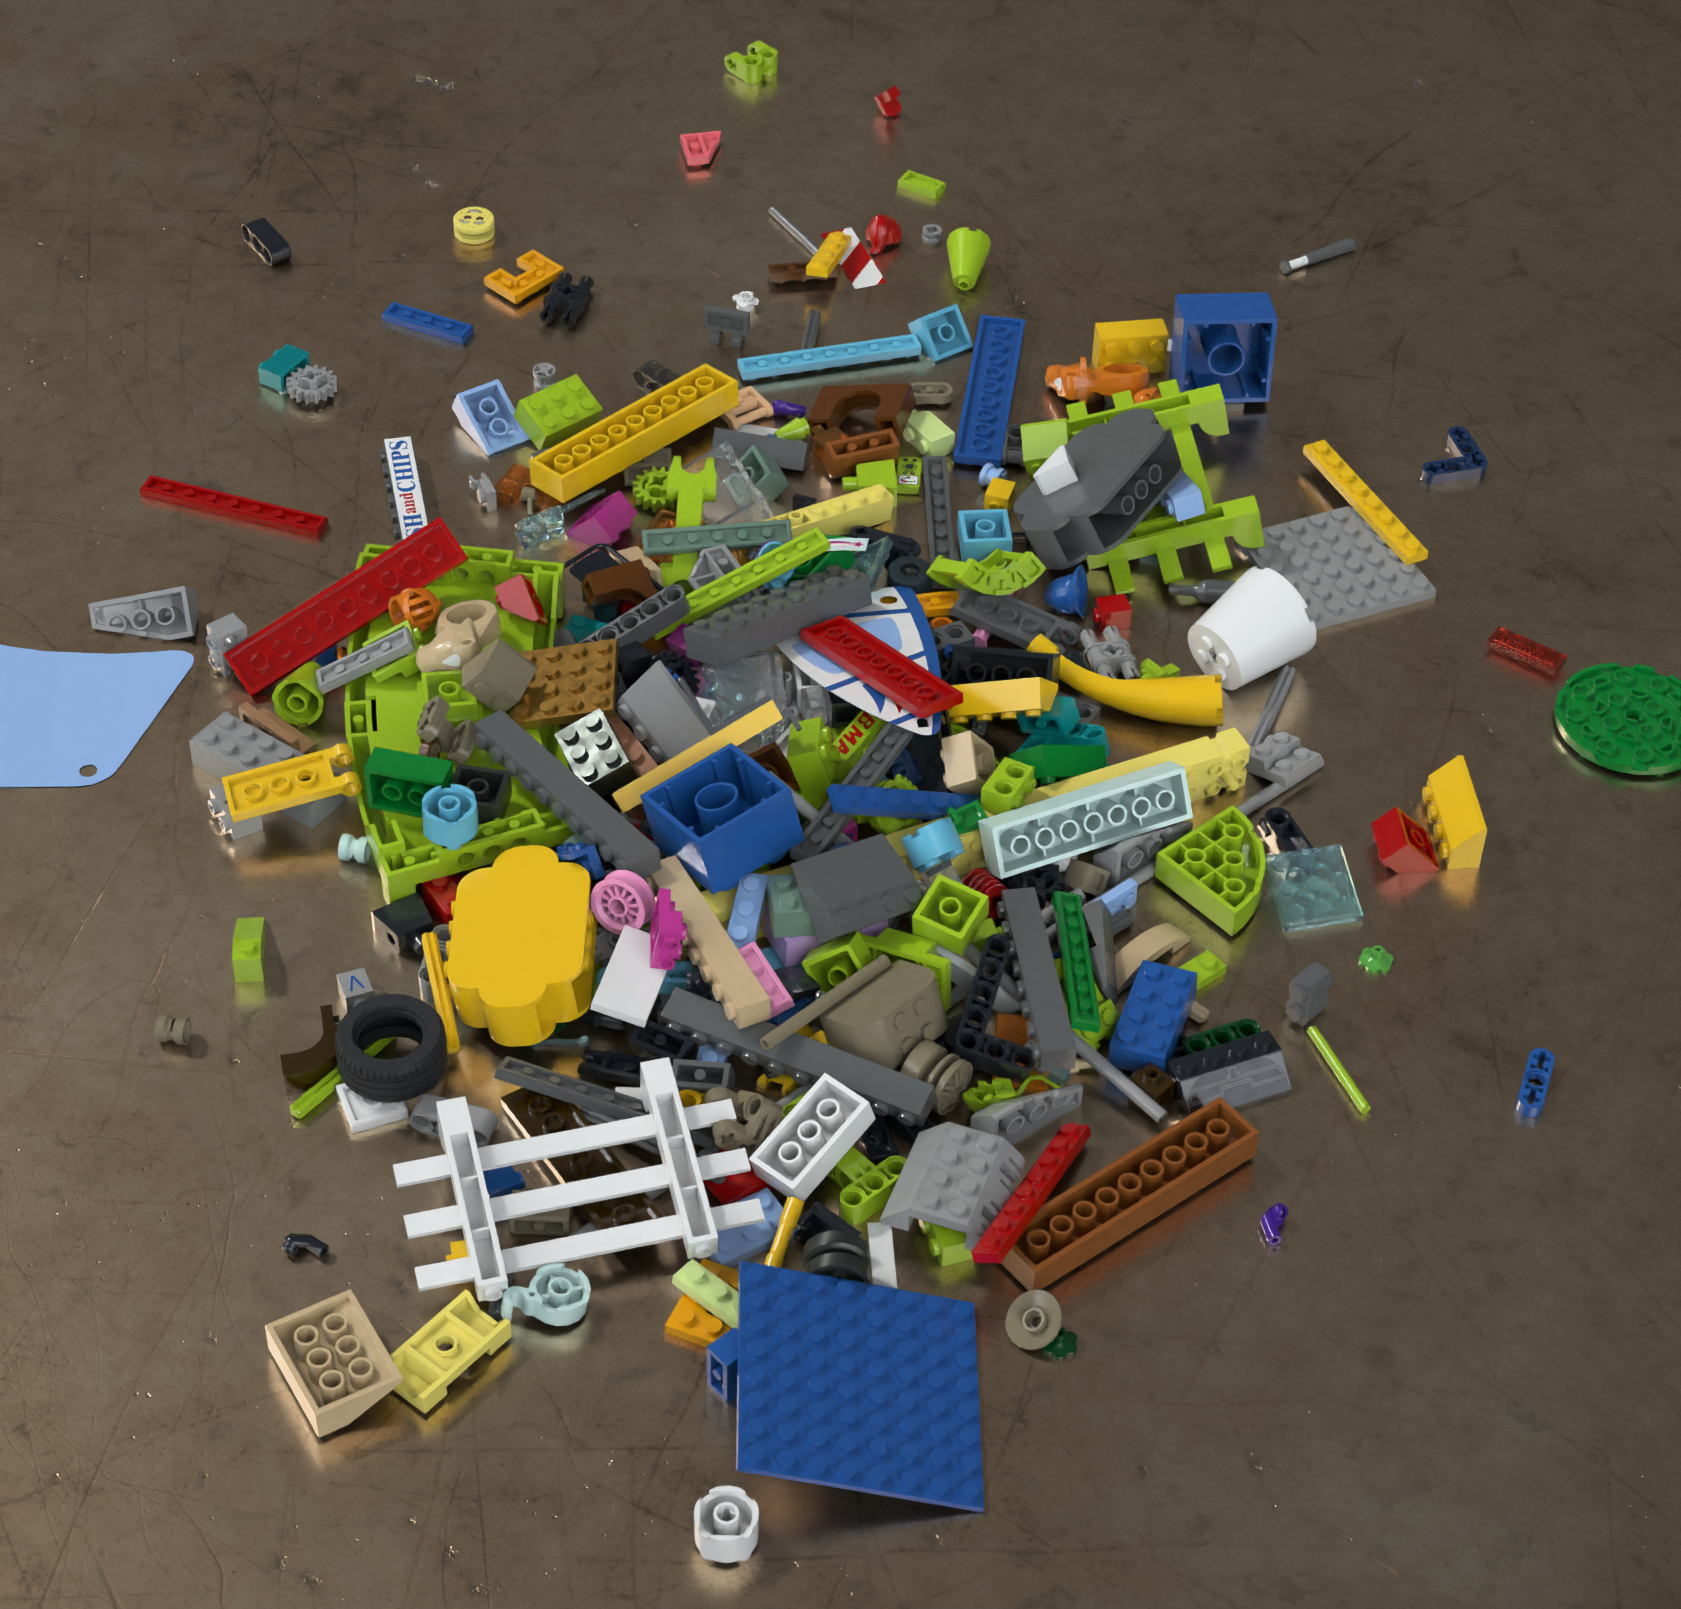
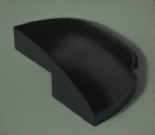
M785 966L774 970L793 999V1002L794 999L814 997L816 992L820 991L821 986L810 975L796 967Z

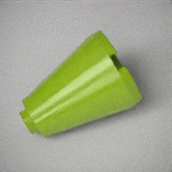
M963 227L949 234L946 245L954 286L960 290H969L975 286L991 249V240L982 230L977 229L975 232L970 231L969 227Z
M307 662L276 686L272 694V700L275 705L274 710L282 720L291 725H298V723H307L306 725H309L319 718L324 708V694L319 690L315 671L322 668L321 665L315 662Z

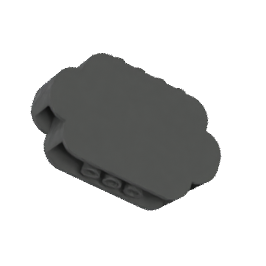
M1131 409L1118 414L1108 423L1095 424L1081 430L1065 445L1074 464L1078 481L1048 495H1043L1037 482L1034 480L1015 501L1013 509L1021 523V527L1038 559L1046 569H1066L1080 563L1088 555L1103 554L1119 546L1180 477L1183 470L1152 410Z

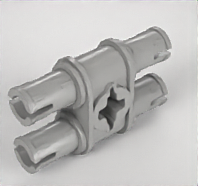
M1112 625L1114 633L1110 626L1103 630V636L1106 639L1104 642H1098L1092 629H1089L1088 632L1085 629L1079 634V639L1085 648L1084 657L1089 661L1092 672L1113 679H1117L1114 674L1123 673L1125 679H1140L1142 677L1136 667L1137 658L1132 655L1130 644L1127 640L1122 639L1117 626Z

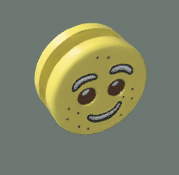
M467 207L459 210L454 215V235L460 242L477 245L486 243L494 237V215L488 209Z

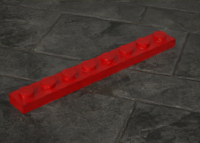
M1068 1123L1061 1126L971 1251L974 1263H1002L1090 1138L1091 1131L1089 1125Z

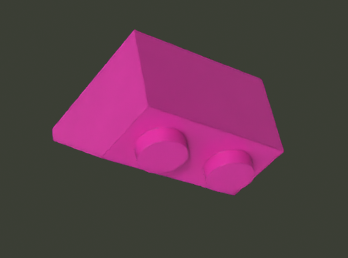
M619 490L590 506L566 534L568 537L592 546L599 543H607L610 546L620 538V532L627 530L633 524L631 520L635 517L637 511Z

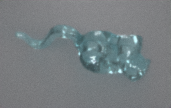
M605 489L590 492L567 505L552 507L516 523L514 526L519 530L515 531V535L519 538L523 549H530L537 545L538 542L551 541L560 536L564 531L563 514L605 492Z

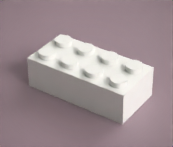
M824 1073L749 1158L756 1176L786 1197H795L804 1202L874 1122L875 1116L871 1105L867 1100Z

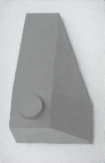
M181 586L88 604L92 629L164 640H176L195 636L198 607L194 587Z
M1185 821L1112 843L1105 848L1099 849L1094 854L1093 866L1111 872L1106 884L1111 888L1156 859L1158 852L1191 832L1193 823Z
M1077 1083L994 1103L985 1109L978 1110L971 1116L970 1128L1003 1137L1013 1145L1081 1106L1083 1086Z

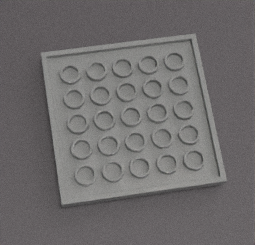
M1351 505L1263 528L1265 544L1263 547L1246 548L1235 541V544L1253 567L1257 566L1258 569L1262 570L1265 567L1270 568L1282 575L1294 586L1306 602L1308 607L1304 610L1309 620H1314L1316 630L1431 599L1436 595L1435 587L1416 564L1405 565Z

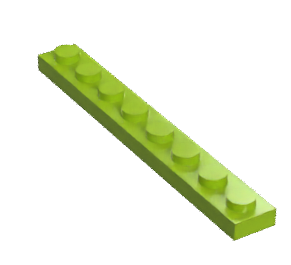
M816 527L687 594L686 597L690 604L689 613L653 637L655 640H658L673 632L681 623L688 624L831 549L830 541Z

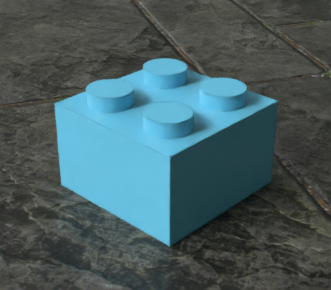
M1007 509L958 511L957 537L962 562H966L968 558L980 562L988 557L996 548L1012 552L1013 539Z

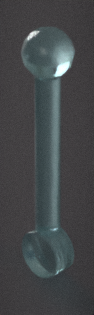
M582 1036L580 1039L544 1040L531 1045V1047L538 1049L543 1045L579 1044L582 1047H587L590 1044V1039L587 1036Z

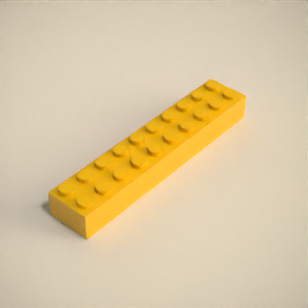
M705 363L530 459L531 484L560 502L565 503L738 406V381Z

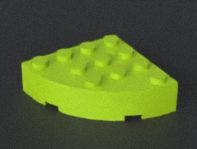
M1231 805L1158 852L1154 874L1157 879L1231 936L1245 926L1256 911L1261 898L1266 864L1264 846L1260 837H1257L1253 831L1254 826L1249 819L1234 805Z

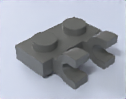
M706 304L703 309V328L710 329L709 343L718 345L720 337H723L724 332L732 333L731 348L740 349L741 341H744L745 336H748L750 332V312Z

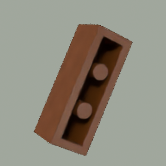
M892 428L825 443L822 462L831 479L856 474V465L860 463L894 459V464L897 465L901 445Z

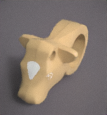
M470 600L454 604L443 610L434 628V633L437 636L430 644L422 646L416 652V665L421 673L462 670L464 665L481 653L484 646L492 643L501 634L500 619L495 605L490 601Z

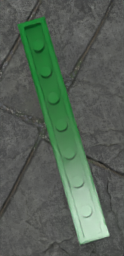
M1054 891L1052 901L1071 1029L1099 1033L1101 1022L1085 918L1082 910V898L1078 894Z

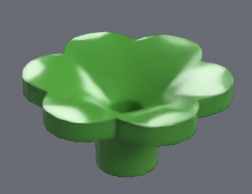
M1378 945L1373 948H1364L1362 955L1359 957V964L1365 966L1366 970L1370 973H1377L1378 971L1388 972L1390 965L1393 963V956L1386 953V950Z

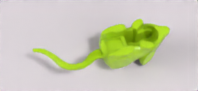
M1042 1075L1029 1076L1017 1091L1012 1087L1010 1079H993L992 1084L980 1080L977 1082V1087H971L968 1091L964 1092L962 1098L966 1105L975 1113L994 1103L1019 1098L1033 1080H1042L1055 1089L1060 1088V1086Z

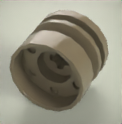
M925 1039L909 1054L900 1073L934 1085L937 1099L932 1110L939 1115H946L960 1102L962 1094L966 1092L973 1074V1066L969 1061L960 1059L957 1054L948 1055L947 1049L933 1040Z

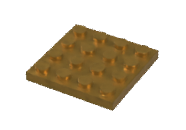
M617 638L519 652L537 666V671L522 697L510 710V718L524 730L574 723L598 708L602 709L607 718L615 717L619 655Z

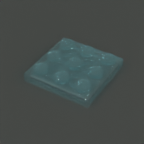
M1341 844L1265 855V873L1283 932L1362 920L1364 915Z

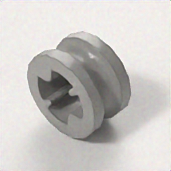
M928 224L923 227L922 240L924 242L937 243L941 240L942 228L940 226Z

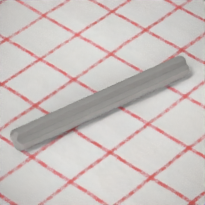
M1285 665L1282 667L1248 741L1250 747L1262 744L1268 736L1295 676L1296 670L1293 666Z

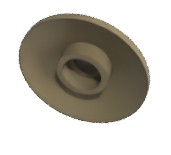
M1030 1290L1021 1294L1013 1301L1006 1315L1005 1324L1009 1338L1014 1344L1026 1350H1037L1047 1346L1060 1331L1063 1320L1062 1308L1058 1300L1046 1291ZM1041 1319V1323L1035 1327L1037 1320Z

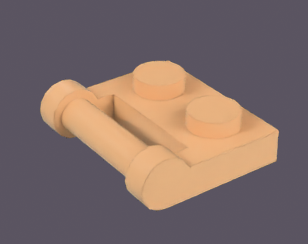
M748 386L738 390L739 405L720 415V417L727 423L730 430L736 431L744 424L762 417L768 418L773 416L774 410L765 398L752 386ZM757 407L759 408L744 415H741L739 417H736L737 415H740Z

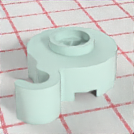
M551 1263L540 1267L532 1278L529 1288L512 1286L504 1291L500 1311L501 1317L511 1321L513 1307H518L525 1315L534 1316L545 1324L554 1326L573 1324L579 1321L586 1313L591 1291L589 1279L579 1269L577 1273L572 1269L564 1268V1263Z

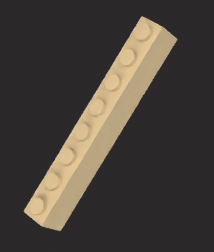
M676 855L660 860L661 869L643 879L652 889L655 903L659 888L671 889V901H675V911H682V923L687 924L685 941L680 940L682 947L685 946L687 948L692 964L698 965L703 981L705 983L708 982L712 987L716 1001H721L727 1018L733 1020L738 1029L770 1019V997Z

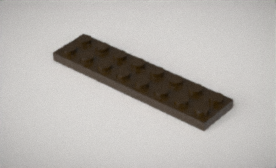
M523 1087L500 1098L502 1107L526 1138L592 1126L575 1104ZM609 1146L543 1159L561 1184L628 1171ZM645 1192L578 1205L597 1231L664 1217Z

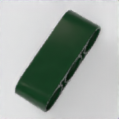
M1246 1018L1193 1034L1186 1039L1184 1056L1260 1033L1261 1026L1257 1021Z

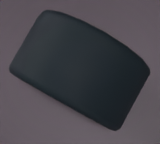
M914 556L897 558L888 567L887 585L888 587H908L915 594L930 593L932 579L926 574L930 565L922 558Z

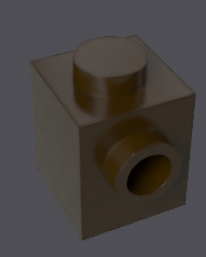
M1150 1062L1142 1069L1135 1070L1131 1075L1130 1080L1162 1108L1174 1100L1176 1080Z

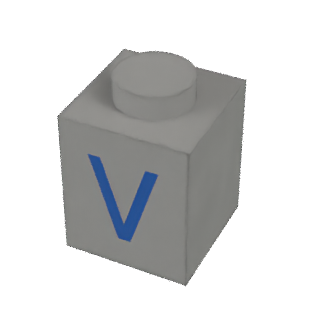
M364 967L337 974L338 991L346 1013L358 1003L374 997L373 989Z

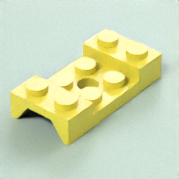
M464 1290L390 1355L403 1377V1382L393 1390L426 1414L447 1395L446 1387L485 1352L492 1355L512 1337L511 1321L505 1318L497 1322L480 1310L468 1290ZM441 1344H451L453 1348L448 1351H441L438 1349V1346Z

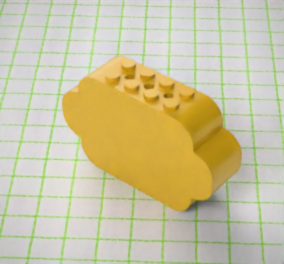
M518 846L501 853L495 859L493 867L472 871L459 882L456 901L451 902L453 921H449L451 941L446 942L448 961H444V976L449 979L450 998H454L458 1017L464 1024L475 1028H488L491 1038L500 1045L508 1047L530 1046L547 1039L553 1033L556 1023L569 1022L586 1013L592 1003L598 920L592 911L589 901L590 875L583 866L572 862L559 863L556 853L545 846Z

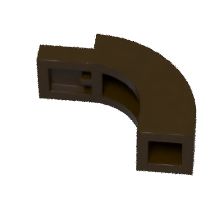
M332 1005L320 1006L323 1035L316 1045L302 1052L280 1055L286 1095L307 1092L338 1065L335 1033L340 1019L339 1015L333 1016Z

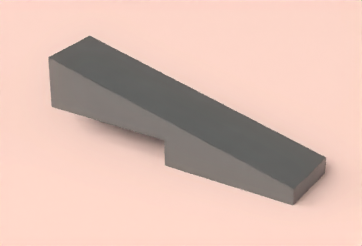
M1101 898L1082 907V910L1096 943L1095 947L1089 949L1094 972L1101 990L1107 999L1111 998L1113 1004L1118 1003L1112 916Z

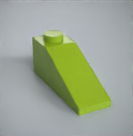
M265 917L237 918L232 949L235 983L264 981Z

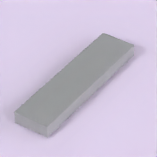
M405 627L316 670L319 690L325 694L414 651L415 647L411 631L408 627Z

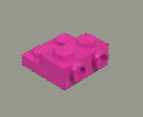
M659 888L650 923V968L673 970L675 959H680L682 943L680 940L685 941L687 924L682 923V911H675V901H671V889Z

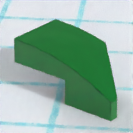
M978 800L956 810L953 807H949L947 811L948 817H951L959 835L979 829L978 821L988 818Z

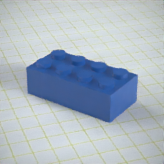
M1142 960L1109 1044V1062L1113 1066L1134 1072L1151 1062L1165 1072L1166 1063L1173 1058L1174 1050L1179 1042L1197 994V972Z

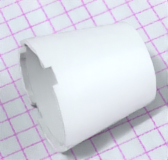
M1254 566L1247 570L1192 625L1188 631V644L1195 661L1206 675L1221 674L1222 688L1235 690L1310 651L1316 643V627L1314 620H1309L1304 610L1308 607L1306 602L1288 580L1270 568L1265 567L1262 570Z

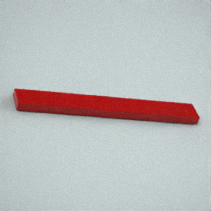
M150 475L140 488V496L314 538H319L329 524L328 517L153 475Z

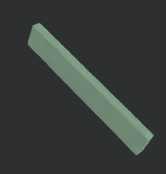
M790 519L641 531L644 556L698 553L703 549L725 544L729 550L761 548L769 540H777L782 544L792 540Z

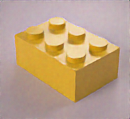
M1163 318L1095 323L1092 352L1094 369L1112 363H1133L1147 367L1150 373L1165 372L1169 334Z

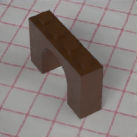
M911 383L823 386L807 421L813 439L835 438L841 423L846 417L861 410L873 409L877 410L874 415L877 431L892 428L896 436H901L916 404Z
M641 559L588 573L581 585L590 607L616 600H625L639 605L659 592L657 588H654L650 571L644 566ZM671 633L658 640L651 637L641 645L644 649L647 648L650 651L652 657L664 651H670L665 640Z

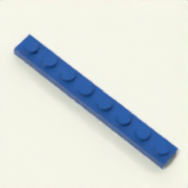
M832 784L827 789L833 812L839 814L936 820L948 816L947 811L949 807H953L956 810L975 800H978L981 804V795L842 784Z

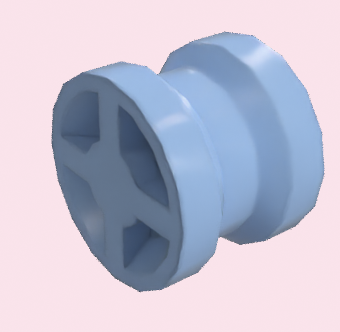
M987 463L980 472L978 482L981 486L985 487L989 486L993 477L1006 480L1007 471L1003 468L997 469L993 464Z

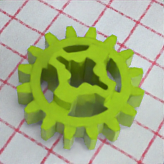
M652 467V472L643 470V476L637 475L636 481H633V498L636 499L637 505L643 504L644 510L652 507L653 512H656L657 508H661L662 512H665L666 507L674 509V503L678 504L676 500L666 499L668 472L665 471V467H662L660 471H657L655 467Z

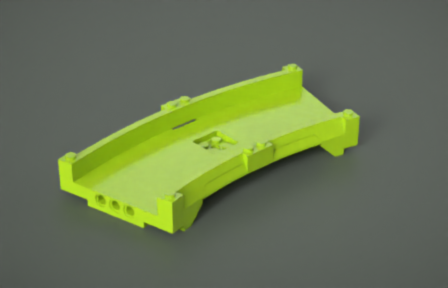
M366 544L364 552L359 554L356 569L393 546ZM460 545L469 560L425 588L435 594L437 598H441L443 605L440 606V613L449 606L470 600H485L493 603L500 619L501 634L498 638L502 639L517 652L554 647L558 617L562 618L566 604L564 563L517 559L513 550ZM519 574L531 578L549 624L544 626L502 610L496 602L495 596H497L495 586ZM389 611L349 636L347 655L363 648L362 643L394 627ZM436 622L426 632L422 633L425 640L420 642L421 644L428 645L437 636L434 633ZM490 643V644L484 646L483 649L481 650V652H482L484 649H486L489 645H491L492 643ZM462 670L422 673L418 671L406 678L402 672H399L380 683L376 682L370 671L345 684L346 742L350 745L354 756L351 770L359 775L362 784V790L356 796L366 837L381 875L383 897L387 905L416 893V884L492 864L501 853L508 849L529 845H541L550 848L563 844L570 836L576 834L571 831L567 823L561 818L558 819L547 805L541 804L530 790L527 791L514 776L511 777L512 796L504 818L500 819L498 817L494 821L480 824L476 835L456 850H450L446 846L438 845L426 838L423 830V818L368 807L364 767L373 749L380 747L418 755L421 742L420 737L416 733L418 729L417 722L420 719L424 704L436 696H440L448 702L450 706L445 719L452 723L454 728L467 719L476 723L495 713L462 687ZM374 699H376V713H377V729H378V731H374V730H373V700H374ZM511 708L505 712L509 717ZM558 725L525 729L528 734L569 769L566 756L554 735L559 732ZM476 742L471 755L463 763V765L506 771L500 763L493 761L489 753L484 749H480ZM441 752L439 759L451 761L447 757L448 753ZM453 762V771L455 773L457 765Z

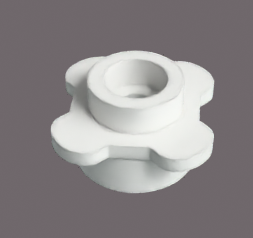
M743 291L739 295L733 296V301L737 302V308L741 311H751L755 308V305L759 304V299L755 298L751 291Z

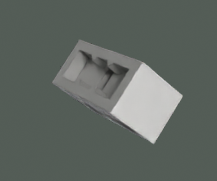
M234 613L206 625L208 634L206 642L210 648L209 662L215 670L218 669L225 677L234 673L223 654L248 639L247 626Z

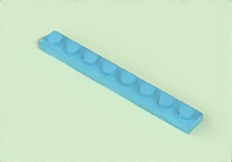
M916 334L741 358L737 359V367L743 380H753L762 377L921 355V345Z

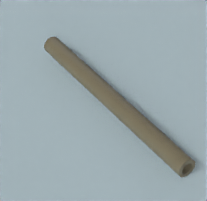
M882 954L760 1038V1044L763 1049L769 1051L890 967L891 962L889 958Z

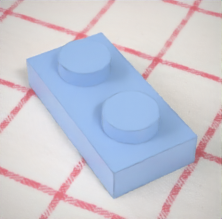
M1129 878L1093 902L1102 898L1111 916L1114 917L1135 904L1138 883Z

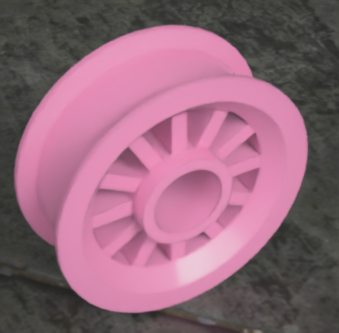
M628 870L613 871L604 880L596 884L591 893V908L596 919L604 928L612 933L621 935L625 925L639 930L642 925L652 918L655 907L653 891L648 883L634 872Z

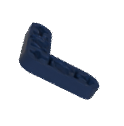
M1453 426L1448 430L1446 442L1456 458L1425 463L1422 467L1421 479L1427 484H1440L1481 477L1486 473L1488 461L1469 431L1461 426ZM1462 450H1467L1472 453L1463 452ZM1449 468H1455V469H1458L1459 471H1454V470H1451V469H1449Z

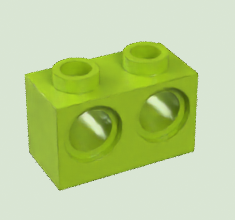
M1005 757L981 788L980 805L983 810L998 815L1022 807L1025 797L1028 794H1032L1036 786L1034 767Z

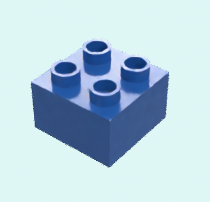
M1268 292L1175 294L1169 379L1177 380L1180 393L1220 384L1225 403L1270 402L1278 318Z
M733 743L728 744L640 795L655 845L668 857L676 855L686 872L713 895L719 891L733 889L739 884V880L764 864L780 861L789 849L805 841L791 789Z

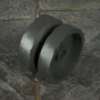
M846 1231L819 1233L810 1238L804 1246V1272L870 1284L869 1246L864 1239L854 1233Z

